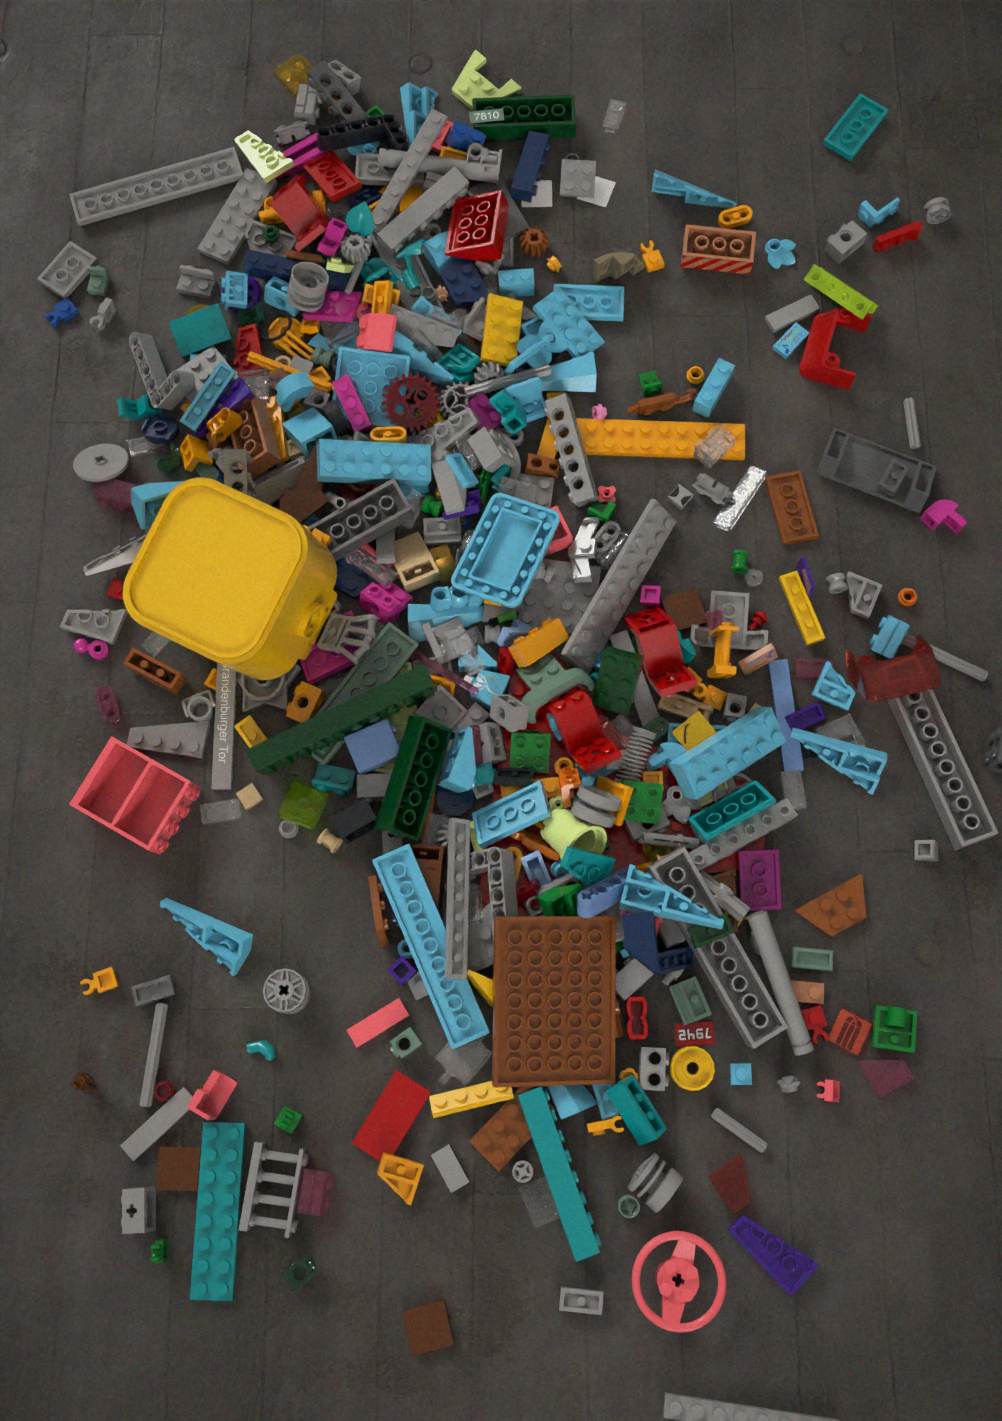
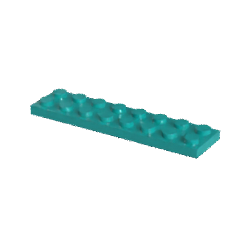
M203 1122L190 1300H234L246 1123Z

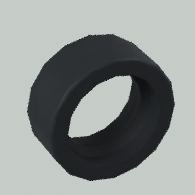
M335 400L322 407L340 437L352 430Z

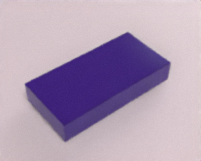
M817 701L784 718L792 731L793 728L804 730L825 720L826 716Z

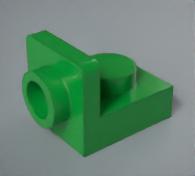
M656 370L638 374L643 396H654L661 392L662 382L658 380Z

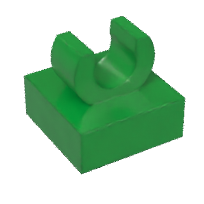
M284 1105L274 1125L293 1134L303 1115Z

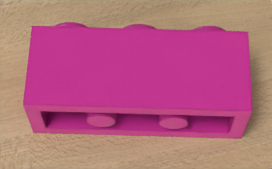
M347 374L333 381L332 384L354 432L364 433L375 428L353 379Z

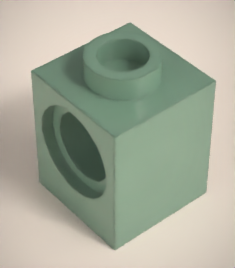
M411 1027L390 1041L393 1045L390 1047L396 1058L400 1056L401 1059L406 1058L423 1045ZM404 1038L410 1041V1047L407 1050H402L399 1045L400 1041Z

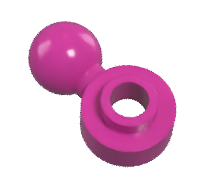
M79 638L73 645L76 652L85 653L89 651L90 655L96 660H103L109 654L108 645L101 640H96L89 644L87 640ZM100 646L101 651L95 652L96 647Z

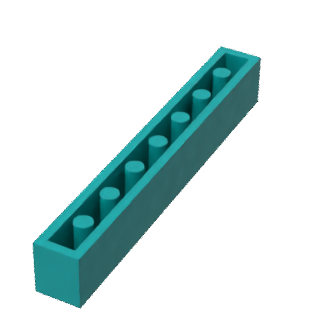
M535 1086L517 1093L575 1261L578 1262L600 1253L598 1246L601 1245L597 1232L593 1234L591 1225L594 1222L590 1212L585 1211L583 1204L587 1202L583 1191L579 1192L576 1183H579L576 1171H571L569 1163L572 1160L568 1149H563L561 1142L565 1140L561 1129H556L554 1122L558 1120L554 1109H549L547 1101H550L547 1089H542V1086Z

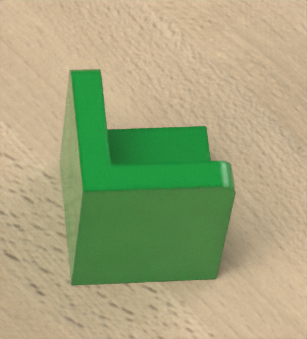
M595 501L593 506L588 508L587 517H598L600 524L604 525L613 516L616 504L609 501L606 506Z

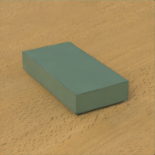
M792 947L791 967L833 971V950Z

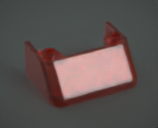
M917 634L915 635L916 645L912 647V654L879 662L869 655H863L856 659L850 651H846L847 678L869 702H879L938 688L941 685V675L931 645Z

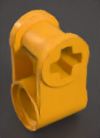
M222 408L218 414L207 422V428L212 433V440L214 442L226 440L230 434L241 426L242 417L228 408Z

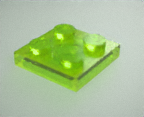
M292 782L277 812V817L314 830L329 799V794Z

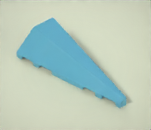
M408 82L400 88L406 135L409 138L410 148L428 114L434 108V100L438 96V92L427 86L421 89Z
M656 169L654 171L651 192L684 196V203L725 209L734 208L737 205L734 201Z
M589 352L586 355L572 358V360L551 365L552 374L540 378L542 391L596 392L597 373L594 353Z
M408 604L409 637L417 643L425 640L428 641L422 628L423 624L429 622L431 628L457 617L460 619L463 628L469 627L474 623L483 621L484 606L467 607L466 605L460 609L450 606L449 610L435 611L428 604Z
M792 729L791 738H796L804 744L805 748L814 751L820 759L841 774L844 773L850 777L855 784L861 785L869 794L873 795L887 762V753L804 730Z
M630 864L619 909L631 912L654 911V916L717 929L723 928L724 920L722 918L715 917L704 907L697 906L689 898L666 884L659 883L648 873L645 874L636 869V866Z
M165 898L160 902V907L162 909L166 907L174 915L172 918L175 921L183 923L187 927L185 931L206 951L211 950L218 957L216 961L220 964L224 963L231 970L229 973L232 976L238 973L251 951L253 934L171 899Z
M584 1085L548 1086L561 1120L598 1104Z

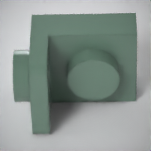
M89 266L90 280L87 288L88 293L106 296L110 281L107 270L101 266Z

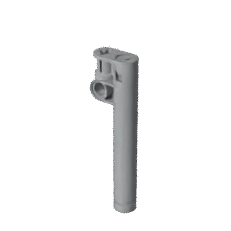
M473 143L468 148L467 160L427 155L418 172L427 173L431 171L444 176L455 166L466 179L498 184L502 149L499 152L491 151L488 148H483L478 143ZM380 148L378 166L398 169L407 152Z
M763 910L749 913L744 916V920H748L751 928L750 943L755 954L760 955L780 1014L788 1026L786 1031L793 1046L794 1055L807 1054L813 1051L814 1047L810 1041V1036L768 913Z

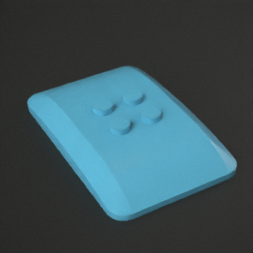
M494 494L452 575V586L457 590L508 608L519 606L543 561L559 525L560 516L558 512L507 494Z

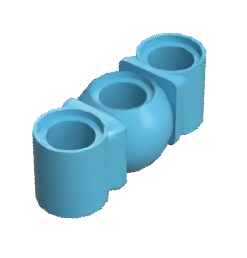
M448 586L444 588L436 587L431 594L430 606L435 611L449 610L450 606L459 609L466 605L467 607H477L483 603L484 599L457 590L453 586L449 589Z

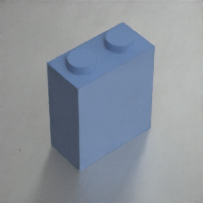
M387 719L344 737L359 774H367L395 762L401 741H396L394 735L397 734L394 724H389Z

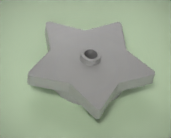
M294 665L286 674L267 681L256 680L237 672V682L243 689L242 711L249 713L265 705L286 710L289 704L288 687L301 671V667Z

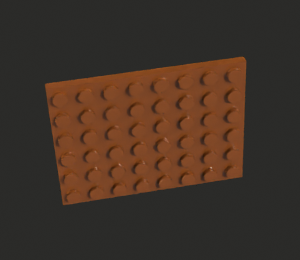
M494 916L492 1086L494 1088L615 1084L616 916H594L591 918H582L580 916Z

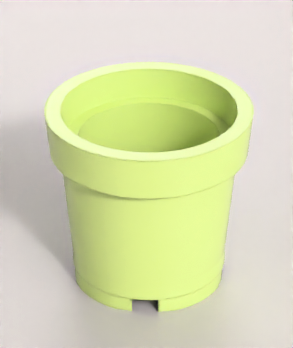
M557 808L551 812L552 816L545 818L543 822L545 827L544 830L541 829V837L560 855L561 861L567 846L600 854L603 853L607 842V835L605 830L599 825L580 819L573 815L569 808L562 810Z

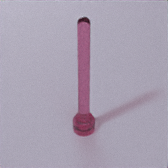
M418 649L410 657V659L415 658L473 695L478 694L479 690L477 687L421 654Z

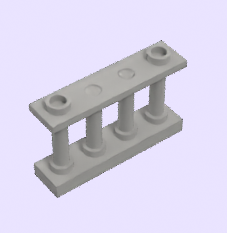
M254 1142L239 1230L247 1232L254 1225L286 1229L285 1237L289 1238L292 1236V1233H296L298 1220L295 1219L303 1168L307 1167L309 1154H306L307 1149L305 1148L299 1149V1155L270 1151L268 1148H265V1142ZM266 1159L297 1163L295 1176L264 1172L262 1163ZM268 1181L293 1185L291 1198L260 1194V1191H258L259 1182ZM265 1203L289 1207L288 1219L281 1220L256 1216V1213H254L255 1204Z

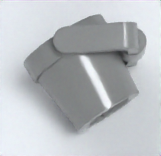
M210 690L197 693L182 700L186 717H191L198 722L211 721L213 718V707L216 705Z

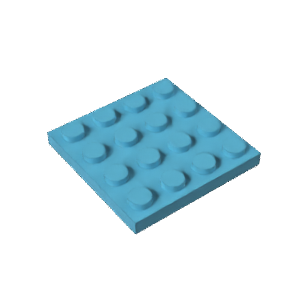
M339 347L335 380L347 374L353 379L374 426H397V423L390 424L392 418L386 419V415L389 412H383V409L387 406L381 403L386 401L382 394H388L385 387L391 388L389 381L395 383V376L402 379V373H404L406 377H409L411 356ZM407 387L400 389L399 393L402 396L407 395ZM334 388L332 400H335L348 423H350ZM398 405L395 408L396 413H404L405 407L403 405Z

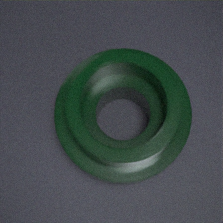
M268 225L263 229L262 235L267 242L274 243L278 240L280 232L276 226Z

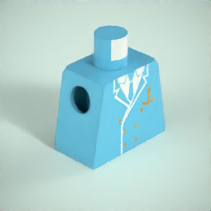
M480 670L476 678L466 674L462 685L471 688L470 698L490 710L492 695H505L510 684V676Z

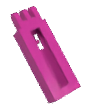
M317 133L282 152L287 159L293 160L295 166L277 177L281 178L286 174L292 177L304 170L302 164L327 153L318 149Z

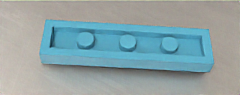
M220 361L180 419V422L194 432H197L236 375V371Z

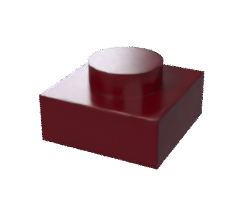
M538 879L531 882L528 880L520 885L517 898L521 903L538 894L541 887Z

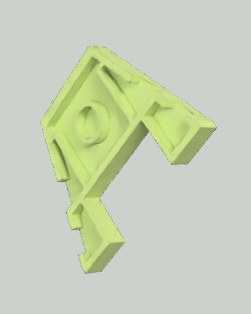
M477 50L471 55L452 88V94L473 111L472 98L509 97L513 94L519 95L522 93V87L512 79L498 89L477 71L486 64V58Z

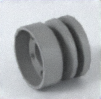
M300 262L294 265L287 289L289 303L293 307L306 312L320 309L324 303L325 292L329 282L326 270L312 262Z
M286 968L276 970L269 975L264 983V999L268 1006L275 1011L285 1014L298 1013L309 1002L311 995L310 984L304 976L294 970ZM283 987L288 988V995L282 994L284 992L282 990Z
M656 1153L643 1161L633 1174L628 1186L631 1192L640 1186L636 1193L638 1198L647 1192L649 1195L645 1204L655 1213L665 1206L683 1180V1176L673 1168L669 1169L665 1174L662 1172L666 1164L664 1160L655 1166L659 1159Z

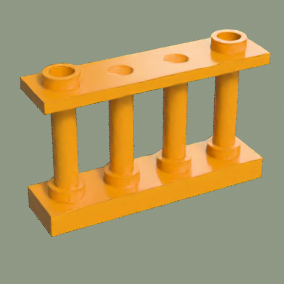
M722 622V626H717L709 633V637H716L714 666L707 670L706 678L727 679L736 675L737 666H731L729 662L731 635L739 631V627L734 626V623Z

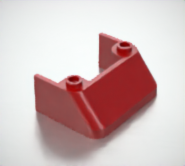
M839 307L816 315L813 319L803 352L799 374L810 380L849 390L856 372L839 368V356L828 352L835 325L865 332L873 314L867 313L862 320L846 308Z

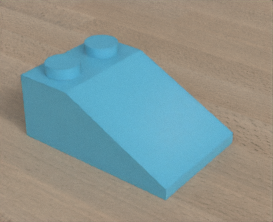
M469 726L456 731L437 785L456 793L472 789L476 782L472 728Z

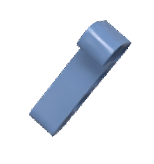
M629 867L613 873L578 893L577 914L582 918H591L620 902Z

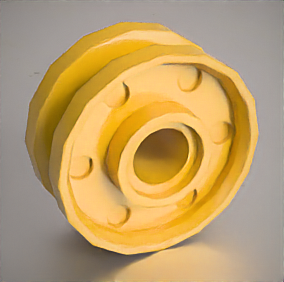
M696 1046L683 1047L677 1050L669 1064L670 1075L673 1081L679 1087L690 1091L701 1090L707 1087L712 1081L715 1072L711 1056L704 1049ZM691 1062L697 1066L694 1074H690L687 1071V1065Z

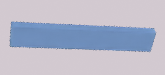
M772 660L767 664L774 712L787 741L780 745L783 773L800 772L804 770L800 741L790 737L792 731L784 718L795 712L788 660Z

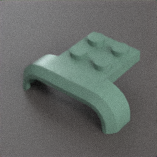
M550 652L530 666L521 667L516 670L518 676L530 689L521 701L529 707L527 723H536L535 714L542 705L574 687L586 685L590 691H593L595 686L593 680L584 670L572 668L565 671Z

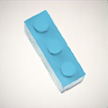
M721 358L717 360L695 399L693 412L709 418L733 375L735 365Z

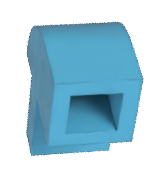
M305 371L290 374L276 385L275 388L278 393L275 399L283 412H288L296 399L309 396L314 384Z
M662 743L658 748V753H654L648 758L646 769L648 771H655L666 764L674 775L669 763L686 753L687 750L678 743Z

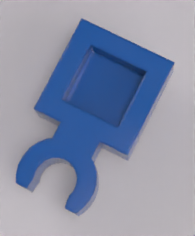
M66 297L53 307L55 311L47 313L45 318L47 321L54 319L50 322L54 328L59 325L60 320L67 322L78 314L79 311Z

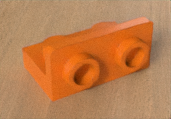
M565 767L562 770H558L563 808L571 807V799H574L573 788H579L581 785L578 769Z

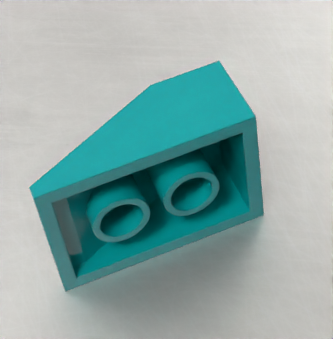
M219 304L200 309L168 322L181 357L208 349L211 346L232 341Z

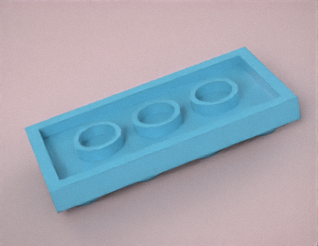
M554 284V290L560 287L587 320L623 321L624 286Z
M540 780L472 813L478 845L481 848L552 816L544 784Z

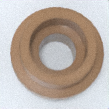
M438 285V288L435 290L440 302H447L446 297L449 294L445 286L441 288Z

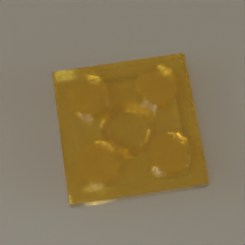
M299 52L274 69L273 73L296 96L299 85L308 84V71L313 66Z

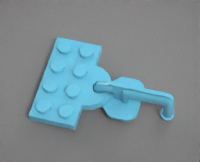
M559 287L533 306V311L543 321L539 327L538 336L528 334L518 342L517 350L520 355L509 363L504 370L503 376L513 374L515 369L524 362H527L532 369L550 364L552 352L561 353L567 350L573 358L586 355L597 350L605 341Z

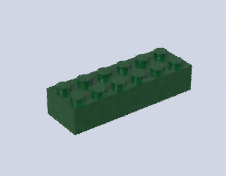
M575 95L472 98L473 111L503 108L504 120L473 123V129L484 133L486 136L485 140L527 139L529 130L548 134L549 138L575 137Z
M409 715L375 829L405 840L419 842L453 729L424 716Z

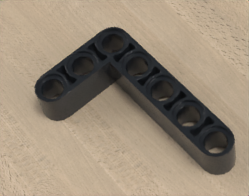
M384 114L325 126L316 131L317 147L320 151L324 152L385 140L392 150L407 152L409 149V138L397 117L393 114Z

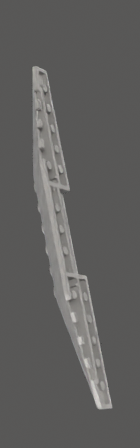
M349 434L338 437V440L353 441ZM299 454L294 457V461L286 464L285 462L276 464L277 468L270 471L266 470L256 478L251 477V484H247L248 491H251V497L268 505H273L284 491L289 488L291 490L297 485L309 457L305 455L301 457ZM240 482L236 483L234 487L235 490L240 492L244 488ZM150 528L145 530L146 535L139 539L133 537L130 539L131 543L123 547L118 546L112 550L113 552L102 555L85 565L83 569L86 576L133 563Z

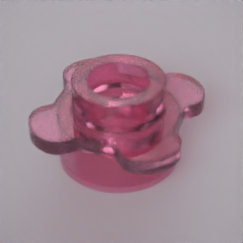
M718 609L717 611H707L704 616L707 618L706 627L711 630L713 627L722 626V622H724L723 611Z

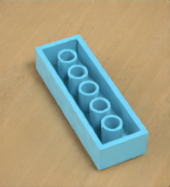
M319 439L317 443V482L383 485L394 478L398 485L425 487L431 482V445Z
M757 707L674 759L669 765L684 797L697 800L787 741L772 707Z

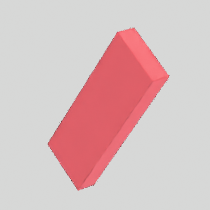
M400 998L350 1027L347 1029V1032L356 1048L410 1015Z

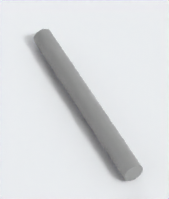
M369 235L366 239L369 240L371 247L374 236ZM362 260L361 263L356 262L345 288V293H352L365 260Z

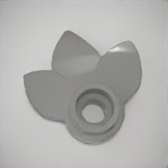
M674 785L668 789L667 798L661 805L667 817L673 814L683 824L687 823L691 813L690 810L701 808L699 799L685 798L679 785ZM678 791L680 798L675 799L673 793Z

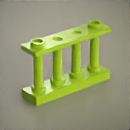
M815 264L804 278V281L862 320L867 313L874 314L879 307L864 295Z

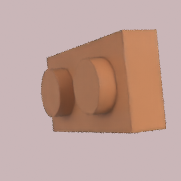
M791 980L798 1002L824 1004V983Z

